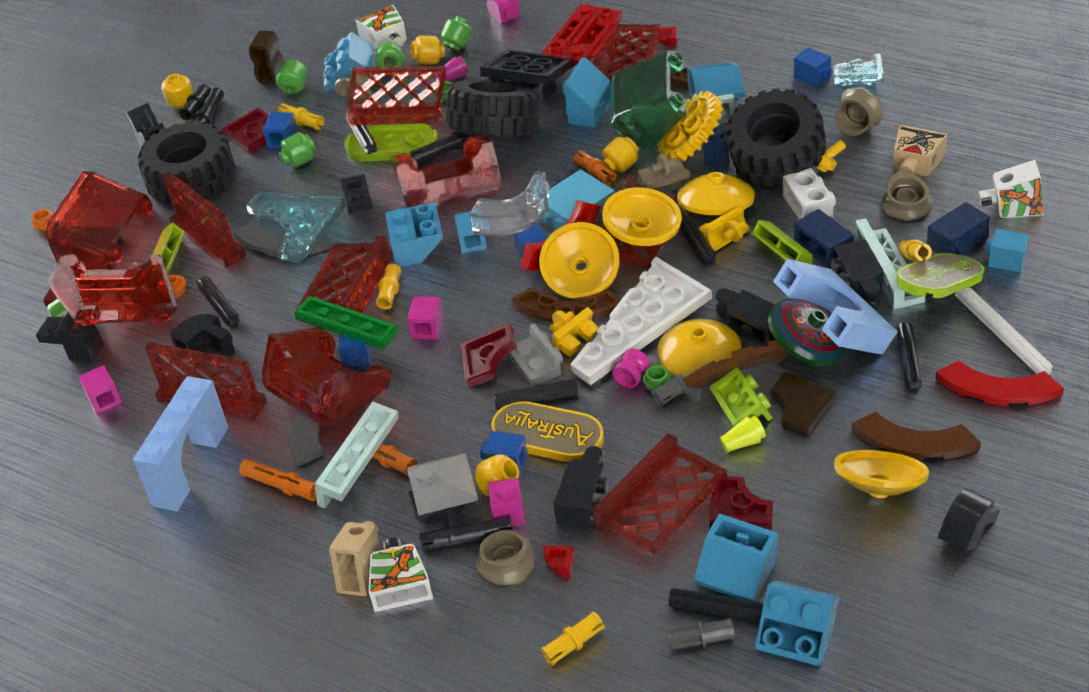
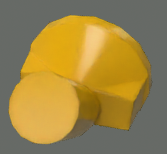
M839 140L829 147L816 168L823 172L828 170L834 171L837 161L833 157L846 148L845 143Z

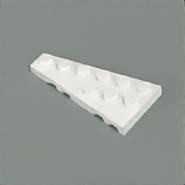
M655 257L651 262V268L647 272L644 271L639 277L640 282L635 288L629 289L611 312L610 320L607 324H602L599 327L595 339L587 343L570 364L572 373L589 385L593 384L613 370L619 362H622L621 359L627 350H641L711 300L712 290L658 257Z

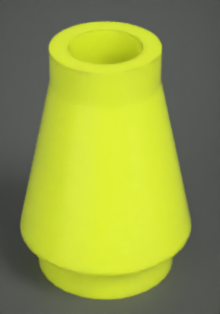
M746 416L725 435L719 437L725 451L729 453L736 449L761 443V439L766 437V433L756 416L751 418Z

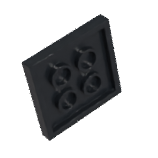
M507 49L480 67V76L489 77L490 81H502L504 79L511 80L512 84H524L526 82L533 83L534 87L543 88L573 67V58Z

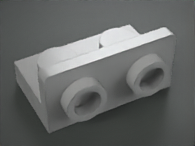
M535 324L529 325L530 337L516 342L517 348L507 354L531 387L538 386L562 375L560 363L563 362L559 349L552 347L546 332L540 331Z

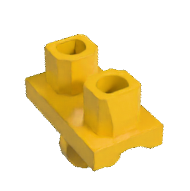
M737 206L726 214L719 215V218L711 223L703 224L699 230L712 248L717 251L731 241L738 242L742 240L743 234L749 231V226L744 219L743 207Z
M587 307L576 316L571 311L567 314L560 310L556 311L552 315L554 324L550 326L553 332L552 347H557L571 357L581 347V342L575 338L576 336L580 335L587 342H591L597 336V330L599 329L591 320L593 311Z

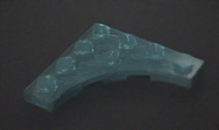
M257 192L246 206L249 214L269 217L284 227L286 231L285 238L277 251L279 260L297 263L304 261L346 207L344 197Z

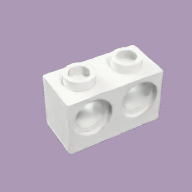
M812 168L783 176V197L799 219L817 209L833 218V207L836 205L835 196L832 191H828L823 179L820 176L818 177Z

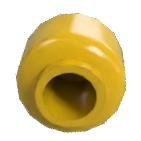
M417 36L415 41L411 42V58L415 59L418 65H437L440 57H444L445 47L444 44H440L437 36Z
M177 73L169 75L161 85L166 103L177 109L183 108L187 103L188 96L194 93L189 78Z
M615 137L602 150L604 159L602 163L612 171L625 173L638 160L637 152L639 149L629 137Z
M503 454L494 455L483 460L475 469L476 485L484 495L489 497L488 482L519 478L517 464Z

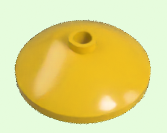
M711 172L699 176L684 184L677 193L679 205L687 211L702 215H724L737 206L746 209L752 205L755 199L754 190L749 184L732 175L720 172Z
M641 187L628 188L614 193L605 202L602 213L606 229L617 239L635 246H654L670 240L678 232L682 218L681 211L673 199L657 190Z
M576 222L558 228L547 238L541 249L539 263L546 284L558 295L575 300L576 298L590 296L609 288L617 276L620 258L617 245L608 232L591 223ZM581 263L586 265V267L583 270H578L576 268L577 265Z
M692 319L681 322L666 331L658 343L657 352L660 365L666 367L671 375L683 374L686 377L714 360L717 363L724 359H730L732 352L742 349L736 332L727 325L710 319Z
M877 450L849 451L838 455L834 461V469L843 480L876 498H886L888 495H899L916 489L928 480L929 475L928 467L922 462L893 452Z

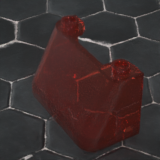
M470 136L463 144L464 158L418 169L415 158L410 154L401 153L390 156L392 168L406 206L410 208L421 204L435 203L437 207L496 191L501 184V175L493 141L486 136Z
M83 171L46 225V238L58 267L75 266L86 267L87 270L113 272L122 259V250L119 248L117 240L134 214L138 218L144 219L152 212L153 205L148 195L97 172Z
M63 255L49 277V284L53 293L72 319L84 326L96 323H164L170 320L171 316L178 309V304L161 255H149L147 257L148 262L138 266L137 262H132L128 269L86 270L84 262H78L76 255Z
M315 327L269 334L261 378L264 387L269 392L321 426L329 427L338 425L384 392L390 384L392 370L382 364L371 365L365 373L356 372L334 358L336 343L333 336L323 328Z

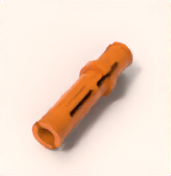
M249 458L244 459L240 464L239 473L243 477H248L281 489L284 494L289 496L295 494L309 501L316 500V482L300 478L298 473H286L252 461Z

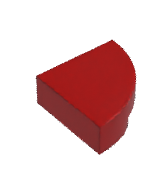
M675 26L653 28L654 37L659 43L667 46H677Z
M543 545L544 559L548 568L559 576L571 578L575 556L574 547Z

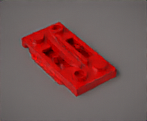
M580 4L541 54L573 58V67L577 66L582 57L590 61L598 56L616 32V26L622 20V11L591 6L590 4Z

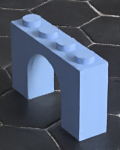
M787 259L773 281L789 298L812 302L830 311L832 314L822 328V331L839 347L883 355L898 332L832 269Z
M187 376L133 458L134 465L152 507L177 512L190 492L181 463L182 447L187 433L191 443L216 448L229 428L212 380Z

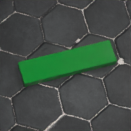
M309 296L294 311L296 320L382 350L399 334L397 325Z

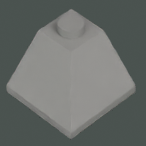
M465 453L407 467L418 515L478 501Z

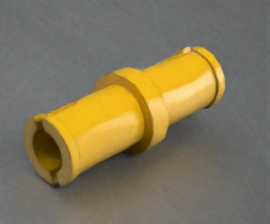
M285 103L278 107L277 112H293L295 123L298 126L305 125L315 130H320V127H323V116L312 114L305 108H295Z
M903 240L898 245L901 255L910 261H927L932 255L931 247L920 240Z
M388 264L385 268L384 277L379 281V294L376 299V305L384 310L392 307L394 295L399 291L400 285L398 281L402 269L397 264Z
M593 611L573 627L567 626L562 630V635L540 649L541 653L544 654L543 657L551 666H554L556 662L573 650L579 651L582 649L584 642L598 632L605 629L603 621Z

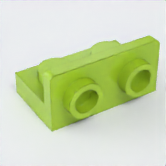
M736 367L709 387L733 426H736L746 416L751 418L763 414L768 421L773 419L772 414L768 410L772 405L762 392L759 394L756 392L759 385L750 373L744 375Z

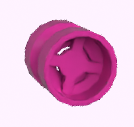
M629 349L623 355L622 362L615 366L612 374L615 381L621 386L634 388L640 382L641 375H644L650 367V360L640 350Z

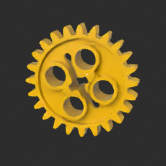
M708 90L705 93L701 91L699 95L694 94L691 100L687 98L684 106L680 104L679 110L673 112V117L666 121L668 125L662 129L664 133L658 138L661 140L657 144L659 147L657 151L660 155L665 154L668 160L675 158L686 161L688 155L693 157L696 149L701 150V144L708 142L707 138L714 134L713 128L719 125L716 121L722 117L720 112L723 110V107H721L723 103L715 94L710 93Z

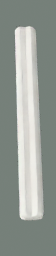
M971 287L955 293V296L1036 374L1042 371L1051 374L1053 365Z

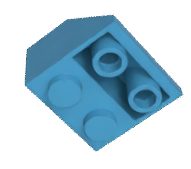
M352 32L346 38H341L337 44V49L333 53L330 52L324 60V88L327 90L334 89L335 82L340 78H349L353 81L354 67L361 68L360 75L368 76L372 72L373 45Z
M582 57L577 66L573 67L569 78L563 83L562 91L566 98L565 113L568 115L569 124L596 128L612 102L611 82L587 58Z
M735 62L687 67L689 96L691 98L694 94L699 95L701 91L705 93L707 90L716 96L733 94L734 102H737L740 97H745L739 65Z
M435 203L385 212L394 261L400 267L422 263L443 239Z
M719 514L706 535L694 584L734 598L755 601L779 558L778 533Z
M777 580L767 585L755 649L820 666L833 631L840 596Z

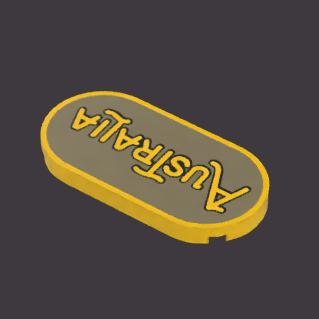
M520 401L510 403L496 412L491 423L492 431L525 435L528 454L563 462L581 460L586 448L591 446L602 448L604 444L602 425L593 416L533 402Z

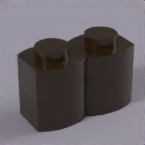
M259 30L249 46V56L255 64L254 75L257 81L263 84H275L279 67L284 62L283 55L279 51V38L274 31Z

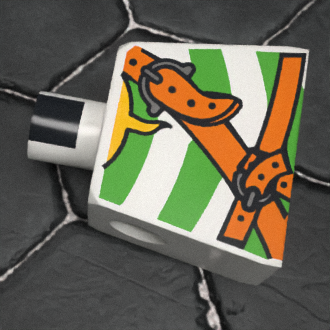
M393 5L356 19L359 37L372 44L375 49L386 41L395 42L401 47L407 39L403 20Z
M1035 160L994 173V188L979 191L981 207L996 204L1001 218L1044 215L1041 176Z
M392 537L383 542L384 550L373 552L370 555L369 594L375 612L433 599L428 575L415 545H402L399 538Z

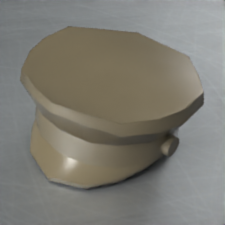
M854 87L847 88L841 95L835 116L836 125L843 134L856 136L866 132L869 128L872 129L877 126L884 117V112L877 97L865 88Z
M898 171L890 177L887 183V193L883 195L882 199L883 210L888 217L903 221L923 218L928 214L933 204L929 195L930 189L918 176L910 172Z
M500 530L487 536L481 543L476 568L484 579L497 586L520 584L534 569V551L529 545L527 537L524 538L521 534L511 530Z

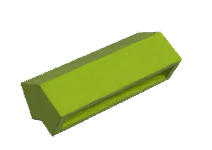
M758 220L752 232V235L757 238V242L784 263L787 259L813 265V254L771 222ZM768 237H770L772 240H774V241L777 243V245H775L773 242H771V241L768 239ZM788 251L789 253H791L793 256L796 257V259H793L786 252Z
M173 222L163 229L145 270L149 283H161L168 276L182 243V237L185 232ZM169 243H173L171 249L168 248ZM165 261L163 267L160 266L161 262Z

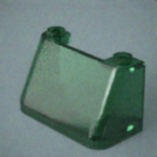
M666 51L617 71L611 80V126L617 133L623 137H629L637 146L648 153L686 115L684 97L680 93L670 90V77L675 72H681L685 68V59L679 52Z

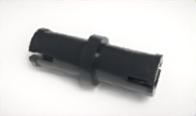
M199 85L195 93L188 96L187 103L179 111L182 119L190 121L195 113L200 111L211 92V88L208 85Z

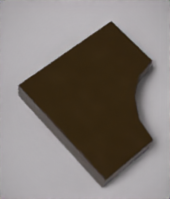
M784 372L770 389L771 397L779 401L785 410L782 416V426L806 436L810 434L836 399V391L788 372Z

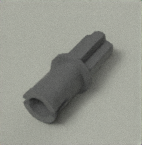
M730 618L705 624L698 621L696 626L669 630L667 634L669 646L673 650L697 645L705 648L708 643L734 640L735 637Z

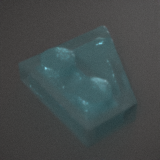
M874 54L872 61L862 63L861 58L850 62L835 64L833 67L834 83L849 86L853 83L874 85L877 82H883L884 73L881 54Z

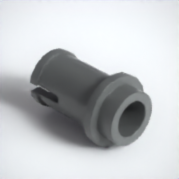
M673 374L671 380L652 390L653 398L657 404L663 406L679 394L685 395L689 388L684 380L686 377L683 374Z

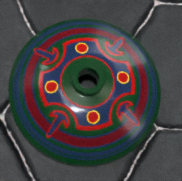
M784 299L777 302L770 310L768 324L772 335L795 358L810 365L828 367L838 363L845 354L846 348L839 347L822 331L831 315L821 307L801 299Z

